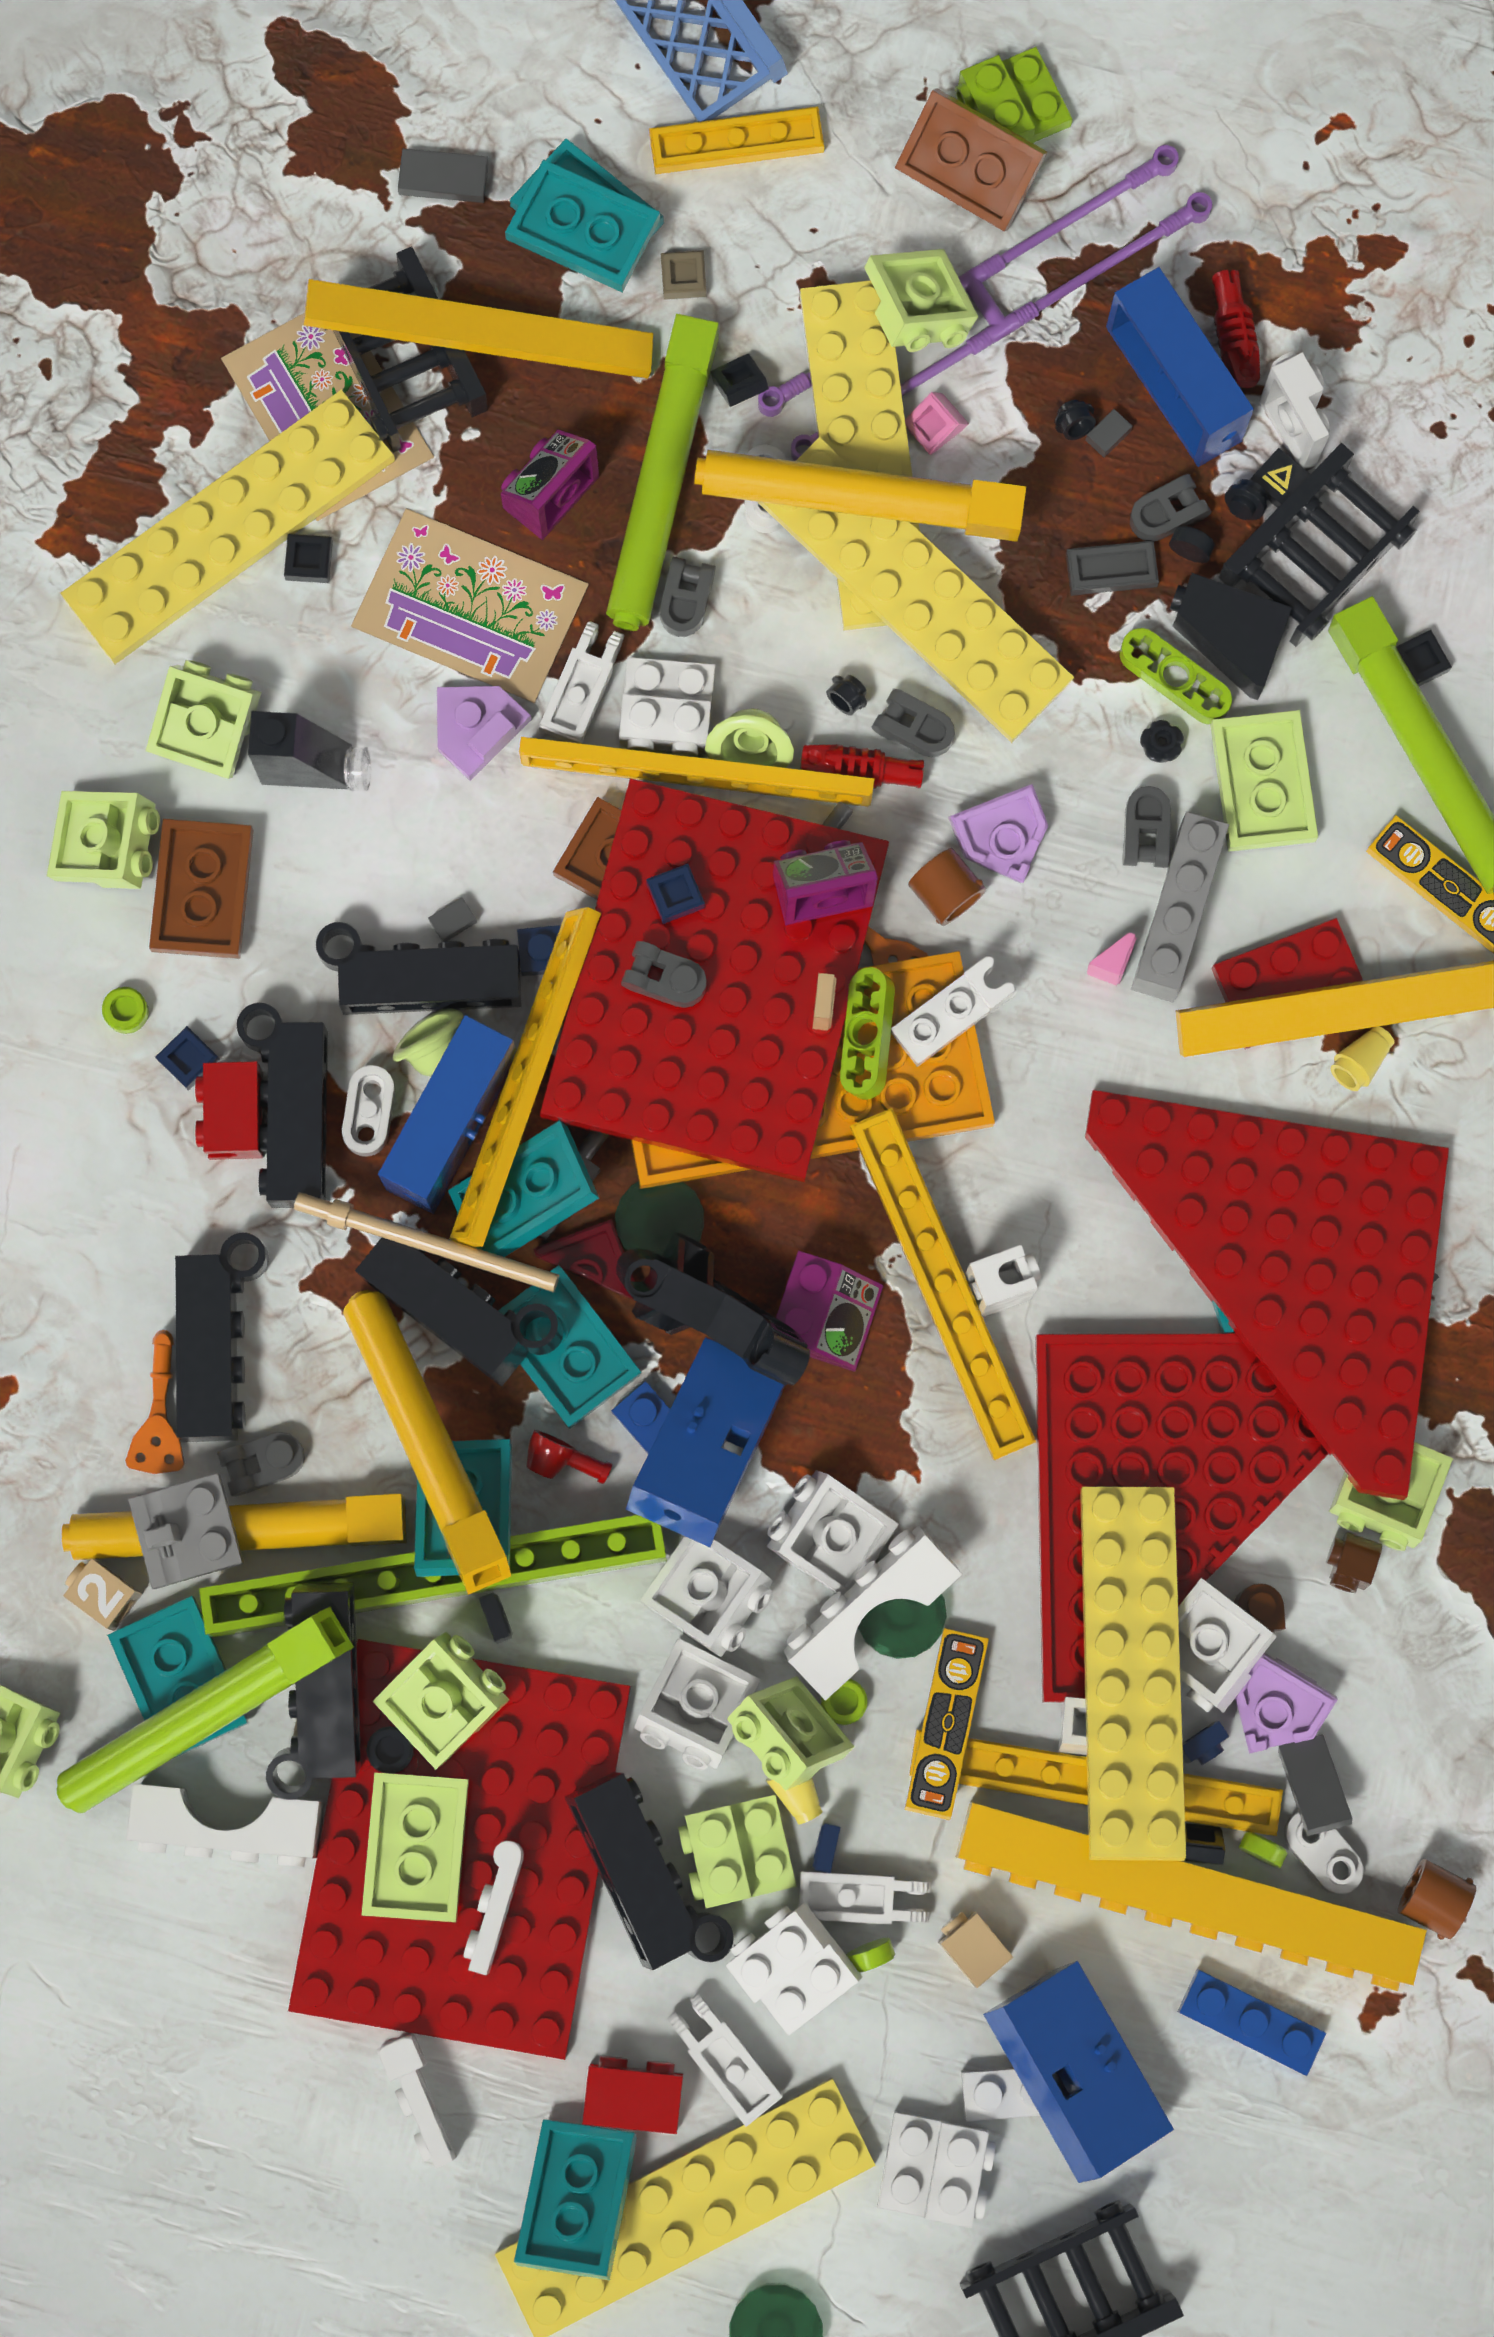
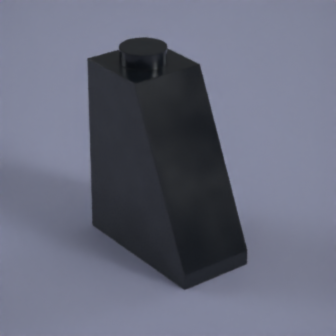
M1192 573L1187 587L1178 584L1169 610L1178 612L1173 627L1249 698L1258 700L1265 686L1292 607Z
M251 712L248 755L261 785L350 789L352 744L297 713Z

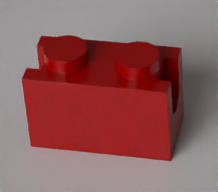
M257 1061L203 1063V1076H196L197 1103H203V1120H197L195 1126L197 1147H203V1152L208 1154L209 1160L263 1158V1151L260 1150L259 1143L260 1125L263 1124V1107L260 1101L261 1080H263V1070Z
M600 2056L599 2064L590 2063L582 2124L677 2134L683 2073L674 2072L675 2064L647 2061L646 2069L627 2067V2058Z

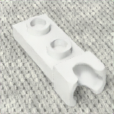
M986 956L968 969L964 975L891 1028V1034L917 1067L1015 995L1016 988L1010 982L995 989L985 984L984 978L993 969V957Z
M411 2033L377 2049L389 2081L398 2078L402 2087L395 2091L399 2105L405 2117L414 2116L420 2133L414 2135V2139L424 2162L432 2159L435 2169L452 2162L456 2158V2154L420 2071V2068L425 2066L427 2062L415 2034Z

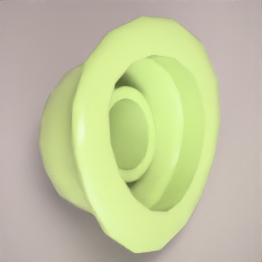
M751 708L740 710L718 723L707 736L705 751L709 759L786 768L793 760L794 747L789 735L779 726L778 721L771 714L760 709Z
M445 1008L424 1017L400 1040L394 1050L393 1060L399 1062L406 1059L420 1074L431 1077L463 1019V1013L454 1008Z

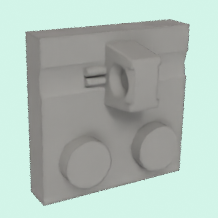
M213 1474L128 1499L152 1589L162 1588L244 1564L220 1474Z

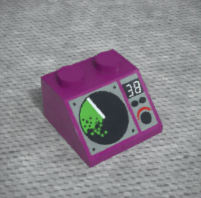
M557 430L549 440L546 437L541 439L530 453L531 460L521 471L518 469L513 470L501 486L503 509L541 540H544L599 478L596 445L588 439L561 430Z
M848 840L836 841L825 846L823 851L807 854L805 850H795L783 854L780 857L781 860L774 861L773 877L785 925L873 906L877 875L863 842L851 844Z
M798 1251L776 1318L793 1328L808 1345L807 1348L810 1350L811 1358L855 1372L883 1285L844 1265Z

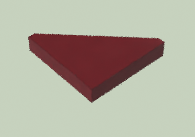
M612 1220L533 1249L536 1258L556 1267L560 1265L565 1271L633 1300L616 1274L617 1261L624 1251ZM631 1275V1281L635 1282L633 1275Z

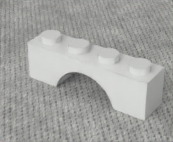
M919 1525L912 1532L906 1529L896 1536L888 1547L890 1552L878 1563L871 1561L866 1564L855 1576L854 1580L856 1583L845 1594L838 1592L830 1597L820 1610L822 1615L810 1626L806 1623L802 1624L788 1637L786 1641L788 1646L784 1649L788 1662L825 1701L860 1669L855 1657L854 1639L861 1620L871 1609L893 1599H910L929 1606L962 1575L956 1564Z
M133 1784L126 1841L139 1842L138 1851L166 1853L168 1844L185 1846V1856L212 1858L213 1849L231 1851L230 1860L258 1862L259 1853L278 1855V1865L305 1867L306 1858H317L324 1802L298 1799L286 1800L272 1797L265 1811L254 1822L243 1828L227 1831L209 1825L197 1815L190 1803L186 1789Z

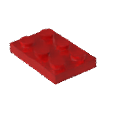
M1337 918L1216 963L1211 968L1225 1002L1363 981Z

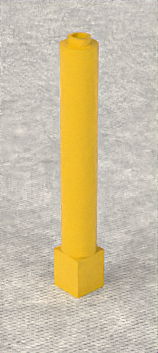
M707 450L706 458H697L694 484L702 485V494L965 529V535L1016 542L1021 530L1026 486L973 479V483L970 485Z
M370 1290L354 1294L345 1306L343 1315L437 1521L467 1594H472L511 1577L504 1550L486 1511L482 1509L385 1295Z
M402 1494L349 1496L346 1499L229 1505L241 1551L407 1543L405 1497ZM131 1511L72 1514L70 1524H63L62 1526L64 1552L71 1551L73 1560L143 1556Z

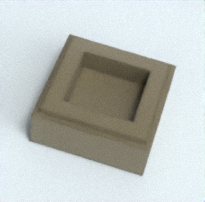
M704 250L661 253L664 300L707 297Z

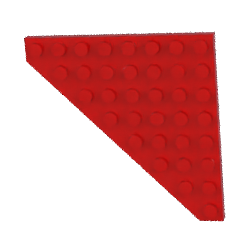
M1092 1090L1085 1138L1095 1151H1099L1112 1168L1113 1175L1133 1201L1136 1200L1151 1219L1150 1223L1172 1251L1175 1250L1190 1269V1275L1210 1301H1214L1229 1320L1228 1324L1250 1352L1253 1351L1269 1372L1268 1376L1288 1402L1290 1404L1293 1403L1308 1422V1428L1328 1454L1333 1455L1349 1475L1347 1478L1355 1489L1363 1494L1405 1500L1408 1497L1449 1148Z
M1236 1333L1037 1334L1035 1336L1042 1703H1063L1065 1697L1085 1699L1080 1494L1082 1487H1174L1179 1607L1201 1578L1206 1581L1252 1532L1268 1518L1282 1501L1328 1455V1452L1308 1428V1422L1293 1403L1290 1404L1268 1376L1269 1372L1253 1351L1250 1352Z

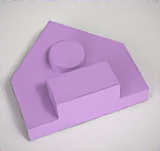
M500 686L437 687L438 751L470 781L532 720L531 715Z
M1033 784L948 817L965 859L1018 883H1024L1032 859L1048 827Z
M1264 1653L1248 1673L1252 1677L1235 1698L1249 1754L1267 1750L1270 1747L1314 1739L1338 1700L1337 1696L1318 1686L1315 1680L1277 1657L1274 1659Z

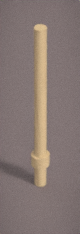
M301 1192L297 1195L294 1210L326 1219L327 1225L342 1230L351 1227L554 1292L556 1289L559 1274L353 1209L354 1205L338 1199L329 1202Z

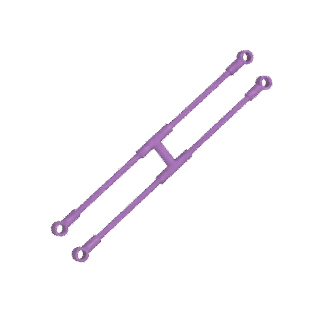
M1169 145L1158 147L1152 159L1127 173L1125 179L1003 254H995L960 275L958 278L965 292L971 297L990 326L967 339L964 346L900 384L902 396L971 353L976 355L988 346L1001 340L1038 317L1039 312L1162 236L1168 237L1191 222H1205L1211 213L1212 200L1207 194L1196 192L1188 198L1186 206L1160 221L1159 226L1036 302L1029 301L1004 316L982 284L991 276L1004 270L1006 264L1128 189H1136L1157 175H1171L1175 171L1179 160L1177 150ZM1168 157L1172 163L1168 165L1161 164L1158 158ZM1201 204L1206 210L1197 212L1192 208V205ZM802 372L779 387L768 386L769 390L758 395V408L760 412L767 417H774L780 414L784 403L811 387L810 372L806 374ZM767 397H774L778 400V403L775 406H767L763 400ZM818 432L811 436L799 435L793 439L791 457L794 461L801 456L796 451V448L801 445L810 447L818 439Z

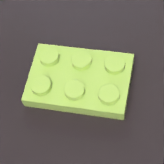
M1300 710L1213 719L1210 727L1224 823L1229 824L1226 833L1228 852L1316 842L1318 831Z
M374 1772L362 1905L363 1916L457 1922L469 1779Z

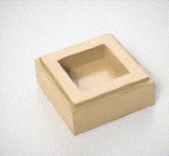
M818 974L812 1029L828 1030V1028H831L836 987L834 974Z

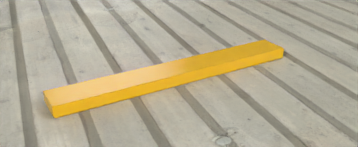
M309 279L307 284L304 326L646 379L649 378L651 373L653 333L313 279Z
M521 737L519 748L521 764L528 767L831 803L842 802L848 805L865 807L871 806L874 778Z
M590 907L575 909L565 913L449 1238L452 1241L471 1247H483L601 915L600 912Z
M1494 960L1175 1010L1179 1053L1183 1057L1491 1009L1494 1008Z
M893 1108L851 1125L852 1134L992 1459L996 1460L1036 1443Z
M916 1730L909 1776H912L921 1730ZM968 1738L958 1784L1088 1805L1087 1757ZM1183 1773L1185 1822L1277 1836L1283 1794L1282 1789Z

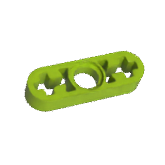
M1137 628L1130 631L1124 637L1120 648V659L1128 670L1201 723L1211 724L1213 719H1223L1226 717L1232 704V695L1225 684L1149 629ZM1143 642L1149 646L1147 654L1155 661L1158 660L1160 654L1165 656L1159 663L1156 673L1150 670L1154 661L1149 657L1141 655L1137 659L1132 656L1134 647L1131 644L1140 646ZM1170 666L1183 668L1188 676L1187 683L1180 687L1170 686L1164 680V670ZM1195 680L1201 682L1197 690L1201 695L1209 698L1212 694H1215L1219 697L1217 705L1221 708L1220 710L1214 706L1209 711L1205 710L1202 707L1204 698L1195 691L1191 699L1185 696L1191 691Z
M873 967L859 970L852 977L849 984L840 1081L843 1088L855 1097L863 1100L872 1099L879 1095L886 1083L895 996L893 981L883 972ZM874 981L880 986L879 991L872 992L870 999L864 994V990L871 988ZM870 1007L876 1009L878 1014L870 1012ZM868 1022H875L878 1029L876 1038L869 1044L861 1045L858 1041L859 1029ZM857 1053L866 1055L865 1060L858 1057ZM865 1068V1070L871 1073V1078L863 1080L862 1085L855 1082L856 1076L863 1075Z

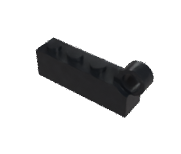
M334 922L326 925L317 936L316 950L322 963L327 968L338 972L339 1006L343 1015L438 1011L445 1008L465 1010L522 1007L519 950L517 945H509L508 940L489 939L482 942L483 946L465 947V943L460 941H445L438 943V948L420 949V945L415 943H400L394 945L393 950L375 951L374 946L362 945L357 931L351 925L343 922ZM337 935L348 936L354 941L353 950L347 957L342 959L331 958L325 953L328 941Z
M266 1003L250 1004L238 1016L237 1031L248 1048L261 1052L262 1063H268V1080H261L260 1084L261 1106L268 1107L267 1124L260 1125L259 1131L260 1150L267 1151V1168H260L259 1194L260 1196L266 1195V1201L271 1208H294L299 1192L326 1200L328 1031L323 1022L283 1023L279 1013L271 1005ZM259 1015L269 1016L275 1021L272 1034L263 1040H255L247 1035L249 1022Z
M237 1233L230 1236L223 1243L220 1255L175 1256L177 1438L182 1442L238 1441V1429L245 1428L244 1401L237 1402V1384L245 1382V1361L243 1356H237V1338H244L245 1322L243 1311H237L236 1293L244 1292V1281L247 1282L259 1278L265 1272L269 1262L266 1247L259 1238L250 1233ZM241 1244H252L258 1249L259 1257L257 1263L249 1270L240 1271L234 1269L230 1261L233 1250Z
M381 1238L355 1270L368 1285L377 1292L383 1293L390 1302L501 1387L528 1355V1352L535 1355L548 1354L554 1351L562 1341L564 1333L562 1322L548 1306L537 1303L530 1304L522 1308L517 1314L508 1310L503 1315L492 1307L496 1300L488 1292L475 1283L468 1289L458 1281L462 1274L443 1258L434 1263L424 1255L426 1251ZM540 1317L550 1319L551 1329L545 1338L539 1341H529L526 1339V1328L531 1321Z
M354 1582L298 1584L292 1591L291 1598L285 1599L284 1617L286 1626L295 1627L309 1617L331 1607L354 1648L295 1683L296 1690L289 1691L290 1718H297L298 1736H292L291 1746L279 1751L272 1759L266 1771L267 1785L271 1792L279 1798L286 1800L300 1798L307 1793L315 1778L356 1777L362 1767ZM284 1761L297 1762L305 1771V1782L297 1786L285 1784L278 1776V1764Z
M613 1772L565 1796V1800L642 1967L655 1970L686 1953L701 1961L716 1962L723 1959L730 1952L734 1940L730 1924L718 1915L710 1913L697 1914L690 1904L684 1905L678 1889L683 1887L681 1878L671 1862L665 1864L658 1848L663 1845L662 1837L651 1819L645 1820L639 1804L643 1803V1797L632 1777L626 1779L624 1773ZM713 1922L720 1932L719 1943L714 1950L702 1953L695 1943L696 1931L702 1924Z

